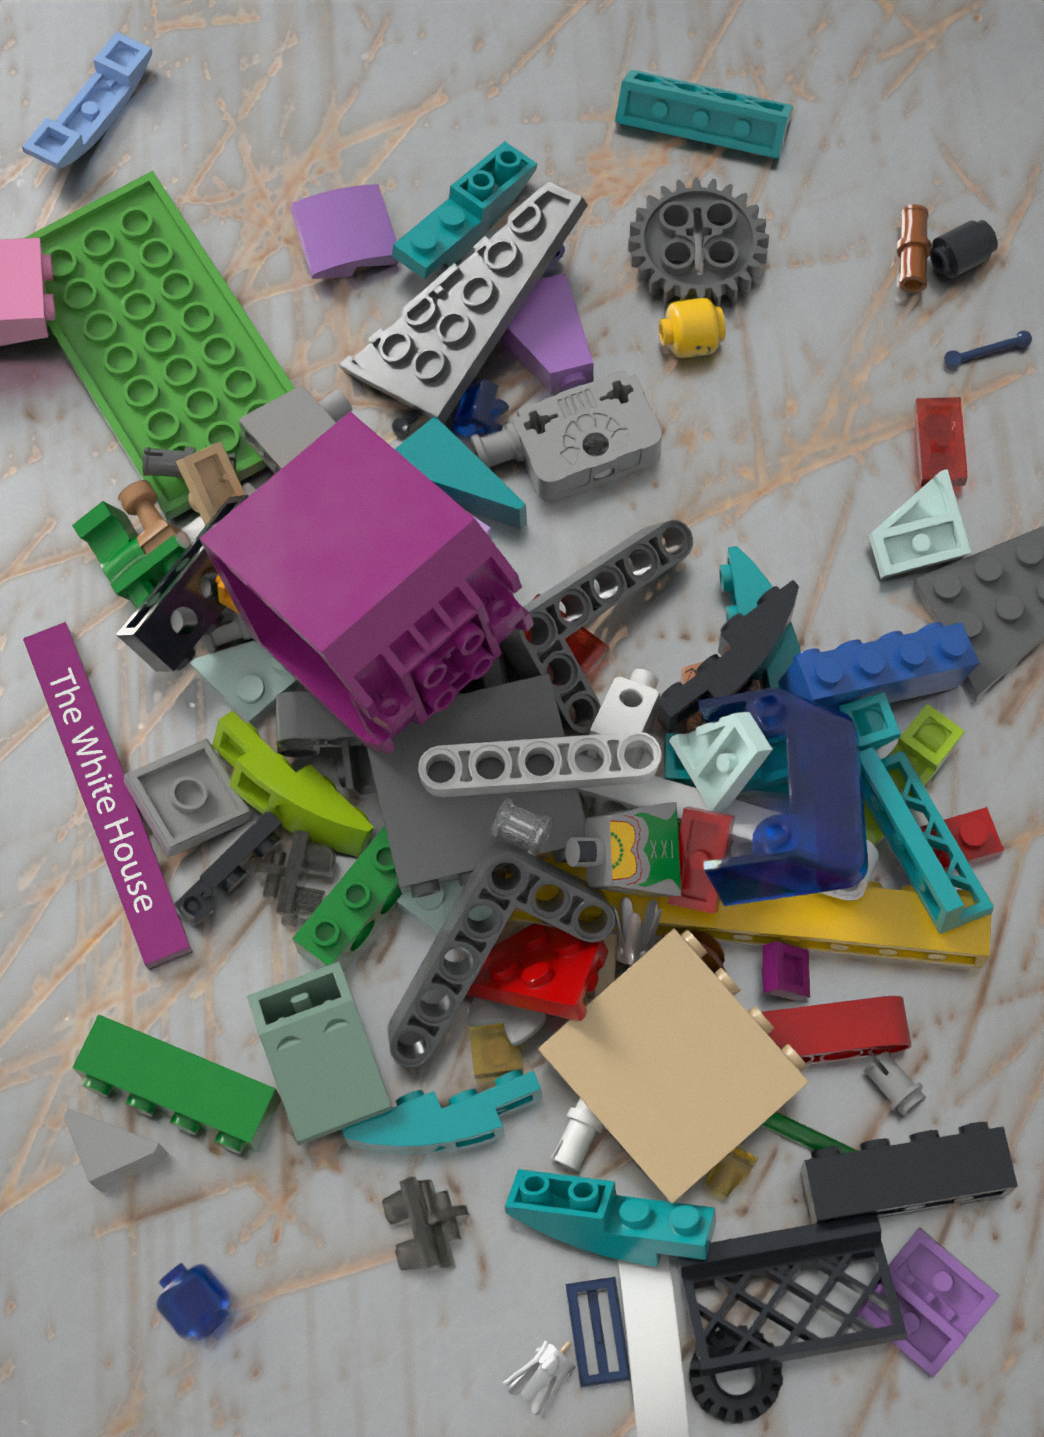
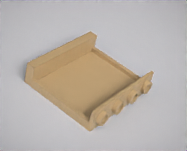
M675 929L669 932L585 1006L587 1013L581 1022L576 1020L568 1021L538 1048L671 1203H674L809 1083L801 1073L808 1067L802 1058L789 1044L782 1049L775 1044L767 1035L774 1027L755 1006L747 1012L734 997L741 991L736 983L722 968L715 973L709 969L701 959L708 952L688 930L680 936Z

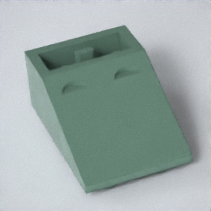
M340 961L247 996L264 1051L298 1146L393 1110Z

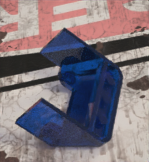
M779 688L698 700L699 710L706 724L719 722L720 718L734 713L750 712L766 740L786 736L791 813L770 816L757 825L752 836L753 854L704 861V871L723 905L730 906L851 888L860 883L868 871V851L859 734L853 719L845 712Z

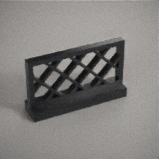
M877 1213L711 1242L706 1260L677 1256L679 1278L682 1290L684 1291L701 1375L708 1376L906 1340L907 1331L881 1241L882 1230ZM870 1257L874 1258L877 1273L868 1286L845 1273L851 1261ZM816 1268L830 1276L818 1295L794 1282L802 1270ZM766 1277L779 1285L767 1304L744 1291L752 1279ZM739 1281L736 1286L732 1284V1282ZM837 1282L861 1295L849 1314L825 1300ZM880 1284L883 1291V1295L876 1292V1289ZM716 1286L728 1293L729 1296L715 1314L697 1302L695 1289ZM787 1291L811 1304L798 1324L774 1310ZM737 1300L760 1313L747 1333L724 1319ZM870 1300L888 1311L892 1325L872 1329L857 1320V1317ZM818 1310L842 1323L834 1336L820 1338L805 1329ZM701 1318L709 1322L704 1330ZM767 1319L791 1332L783 1345L768 1347L755 1338ZM717 1328L740 1341L731 1355L709 1358L706 1343ZM849 1329H852L853 1331H855V1332H852V1333H847V1332L849 1331ZM799 1338L804 1340L803 1342H797ZM748 1347L753 1349V1351L745 1352Z

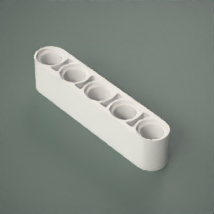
M643 732L440 745L432 747L423 753L419 760L418 771L423 787L428 793L437 797L640 784L647 782L655 775L661 760V749L653 736ZM641 747L648 751L652 762L646 768L634 769L627 764L624 754L630 748ZM586 750L594 751L602 758L603 764L595 772H584L575 763L577 755ZM544 754L553 761L554 767L547 775L535 776L526 768L527 760L533 755ZM488 757L497 758L504 764V771L496 779H485L477 772V766L480 761ZM437 761H447L454 766L455 773L449 781L436 783L428 777L430 766Z

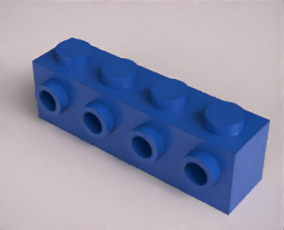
M935 622L922 627L914 633L903 635L902 631H893L881 636L876 641L862 643L861 640L855 639L839 645L834 650L820 652L818 648L805 650L793 658V663L778 681L793 722L797 724L838 714L840 705L881 692H885L888 702L891 703L958 688L980 663L962 622L943 626L941 622Z

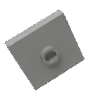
M208 738L124 774L123 782L167 858L250 821L252 817V811L246 801L229 786L231 776Z

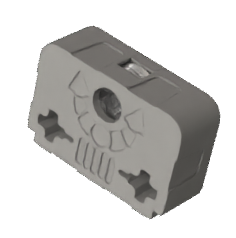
M625 370L560 392L558 395L539 402L522 406L517 409V417L513 418V426L519 440L522 442L525 460L522 462L537 495L544 501H558L652 466L660 459L662 445L661 426L656 415L653 414L639 379L635 374L627 376ZM592 453H597L598 455H601V456H596V457H595Z

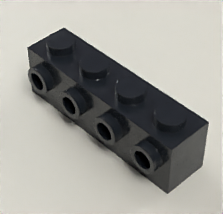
M975 1122L958 1127L959 1134L940 1137L938 1130H927L910 1135V1142L891 1145L888 1138H881L861 1143L860 1151L841 1154L840 1147H827L812 1151L810 1153L811 1159L804 1160L801 1167L812 1224L877 1213L878 1217L1010 1195L1018 1185L1004 1126L989 1129L988 1122Z

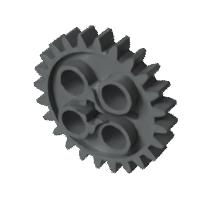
M694 177L691 188H686L679 179L676 181V191L671 192L665 186L660 187V200L648 195L646 197V209L639 207L636 209V221L630 222V237L628 238V252H631L630 265L631 267L638 268V281L650 279L649 293L651 294L662 288L664 290L663 302L665 303L676 295L680 297V301L697 298L711 299L716 307H720L721 295L725 294L732 301H736L738 287L749 291L752 278L759 279L761 277L762 264L767 262L769 234L765 233L766 219L758 218L759 206L751 205L746 207L748 194L743 193L734 198L732 197V184L719 191L716 190V179H712L708 187L705 188L701 187L699 178ZM694 212L701 213L702 275H698L695 272ZM714 222H723V223H725L726 225L718 226V225H714V224H712V223H714ZM680 223L683 226L674 227L669 224ZM723 259L728 261V263L720 264L714 262V260ZM674 260H680L685 263L676 265L670 262Z

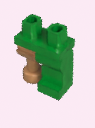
M140 480L128 485L118 497L127 514L138 516L144 529L139 535L124 511L104 501L72 525L79 538L88 543L97 557L116 595L131 601L137 609L190 545L187 534L182 529L165 521L155 508L157 493L147 480Z

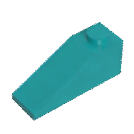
M434 416L395 448L398 453L467 512L518 529H522L527 524L526 504L437 417Z

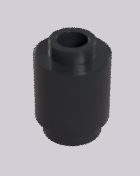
M970 220L933 240L930 252L932 265L939 273H944L947 277L954 278L990 259L991 254L998 247L996 234L986 221L979 220L976 222Z

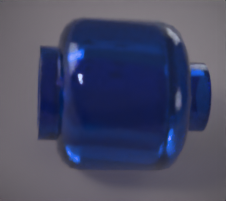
M180 1263L158 1282L164 1290L156 1300V1309L181 1339H190L195 1336L200 1342L215 1331L231 1315L227 1310L231 1302V1294L206 1264H197L187 1269L183 1263Z

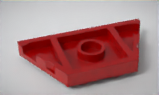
M534 923L493 946L466 995L581 1022L587 1013L583 1002L586 992L595 991L599 980L598 972L604 966L609 951L604 940L591 943L583 941L559 928Z

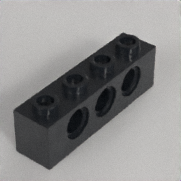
M248 494L229 497L117 633L116 636L156 672H174L175 670L183 669L193 659L196 653L194 646L202 636L211 634L223 621L224 615L222 611L227 606L219 602L218 583H216L218 573L199 538L248 498ZM203 575L209 579L211 590L207 597L202 595L199 587ZM175 610L180 612L183 619L182 628L178 633L175 632L171 625V616Z

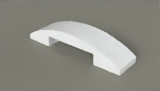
M661 1254L658 1267L618 1259L637 1437H689L684 1377L669 1255Z

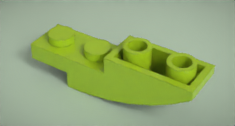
M233 710L218 720L212 746L234 767L229 786L239 796L262 814L270 811L282 823L281 826L312 843L356 857L363 853L368 846L374 826L369 822L368 817L361 809L354 807L337 791L331 779L321 775L311 764L295 772L289 761L283 755L276 753L260 738L256 728L250 723L244 722Z

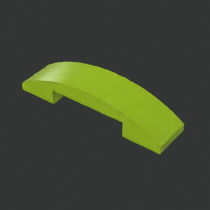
M927 703L902 733L896 746L888 756L904 751L925 787L961 740L965 730ZM899 770L889 771L888 773L898 791L903 793L906 783ZM859 791L844 810L840 809L827 825L829 828L867 839L875 847L884 838L882 831ZM909 791L908 796L914 798L911 791Z

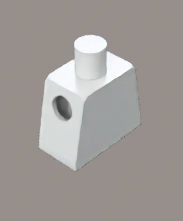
M645 669L633 670L629 679L623 677L614 678L590 729V735L643 732L650 735L655 724L660 693L656 690L658 678L652 672ZM634 747L626 751L624 757L627 764L637 769L644 749ZM588 750L587 756L602 760L598 753Z

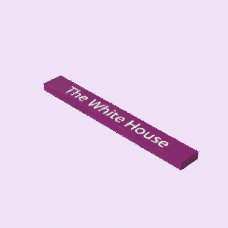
M67 623L58 624L23 638L147 969H150L191 952L192 948L140 812L123 782L124 770Z

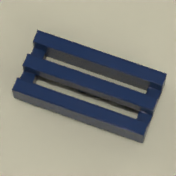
M616 1277L565 1284L580 1389L599 1385H611L612 1383L631 1382ZM607 1289L619 1371L609 1372L597 1294L598 1290ZM587 1292L599 1374L589 1375L578 1293Z

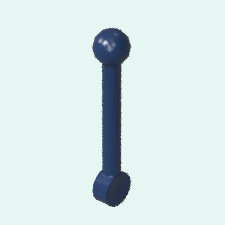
M1022 330L1013 338L963 353L955 350L948 351L944 357V366L950 370H955L960 367L963 361L1014 346L1026 348L1032 343V335L1028 331Z

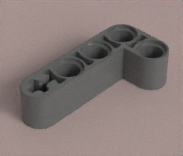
M309 691L286 692L276 696V744L278 753L284 757L302 758L316 756L320 753V747H342L341 741H349L350 747L366 746Z

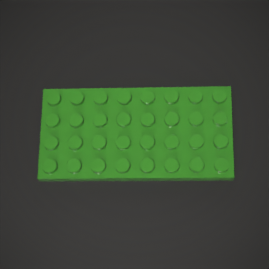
M153 170L24 237L40 238L43 254H51L53 281H45L46 294L54 295L55 320L47 321L49 330L142 480H147L151 483L157 493L156 503L167 521L191 509L188 501L190 491L186 483L183 482V478L143 476L142 462L145 447L185 451L187 446L196 447V451H199L221 441L226 454H236V476L239 482L267 467L266 463L243 439L239 419L295 389V387Z

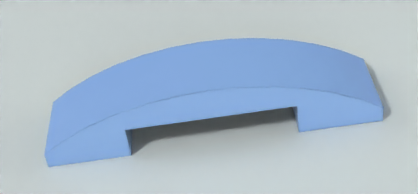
M116 32L94 58L95 73L55 121L48 118L43 120L22 146L23 152L57 169L71 164L86 153L109 129L129 101L152 56V48Z

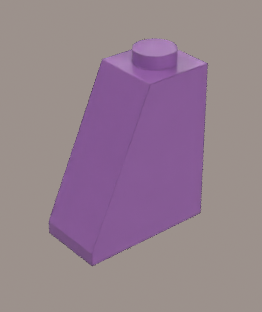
M566 273L539 279L500 340L552 395L593 382L594 363Z

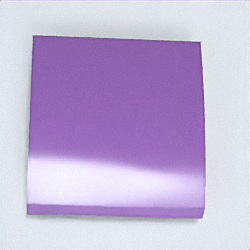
M379 184L335 189L303 198L291 204L290 210L312 279L352 277L356 267L397 264L398 260L392 257L393 244L397 240Z
M919 1227L888 1265L907 1331L906 1340L893 1343L934 1378L963 1343L971 1330L999 1298L1000 1294L925 1230ZM880 1284L876 1289V1292L883 1295V1291ZM870 1300L860 1313L875 1328L892 1325L888 1311Z

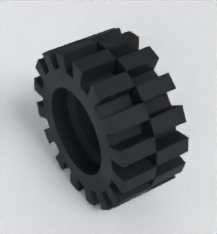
M738 1326L739 1329L743 1330L746 1333L749 1330L748 1326ZM721 1329L715 1331L706 1343L709 1358L732 1354L740 1341ZM758 1332L755 1337L757 1340L768 1347H775L772 1341L769 1343L763 1337V1333ZM748 1347L745 1352L753 1351V1349ZM695 1349L689 1370L691 1392L694 1398L701 1404V1408L706 1413L709 1412L715 1416V1419L719 1421H730L732 1424H742V1422L749 1420L753 1421L767 1412L779 1396L780 1388L783 1385V1364L779 1362L754 1367L756 1380L753 1387L744 1394L733 1395L727 1393L719 1386L716 1374L701 1375Z

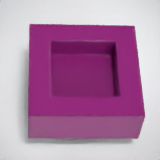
M781 942L762 945L764 993L794 1001L810 998L809 950Z

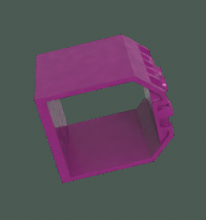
M351 411L199 538L252 638L367 747L387 755L395 749L391 739L409 723L413 722L422 725L434 713L441 712L449 707L454 701L456 694L470 681L486 674L493 661L502 654L498 644L515 629L528 631L534 625L530 612L514 597V594L522 588L518 574L477 520Z

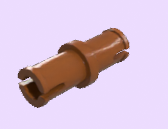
M918 204L908 205L901 210V239L897 242L896 252L898 257L901 258L900 288L911 293L923 291L927 287V258L932 250V243L927 238L928 209Z

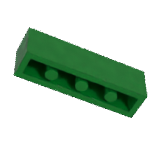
M99 1014L72 1067L84 1079L81 1086L87 1090L107 1098L111 1091L128 1097L125 1103L128 1107L148 1116H152L155 1109L172 1116L169 1122L171 1125L193 1135H196L199 1128L217 1135L214 1143L238 1154H241L244 1147L258 1152L281 1101V1096L274 1087Z

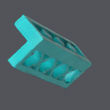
M631 69L621 83L615 122L779 159L787 125L792 118L794 105Z
M874 747L856 753L851 778L939 934L992 914L994 906L904 751L882 759L879 758ZM899 770L906 783L903 793L898 791L888 773L889 771ZM909 791H911L914 798L908 796ZM909 808L925 815L928 821L925 833L921 831ZM932 829L936 836L930 835ZM931 847L947 853L951 860L948 872L944 871ZM954 869H956L959 876L953 874ZM954 887L968 891L975 905L964 909L965 905Z

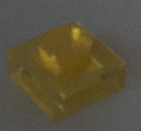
M504 1023L469 1027L475 1079L498 1077L514 1070H522V1073H524L520 1044L513 1046L510 1043Z

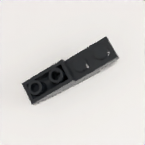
M794 580L781 589L778 586H774L766 591L757 601V607L745 616L742 613H738L730 618L720 630L718 653L721 657L718 654L710 656L697 668L696 676L684 685L680 681L676 682L662 693L659 698L660 703H658L657 721L667 733L673 732L704 707L719 720L755 686L777 654L790 626L799 586Z

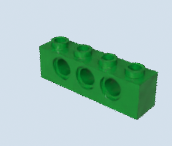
M385 826L292 938L298 953L318 969L340 961L344 972L397 907V900L403 893L399 888Z

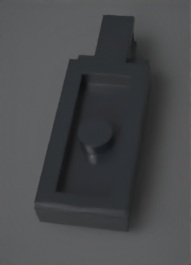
M266 811L174 903L177 910L194 926L214 913V896L221 889L226 893L232 891L247 875L243 867L256 855L261 860L264 859L281 842L277 834L281 831L282 823L270 811Z

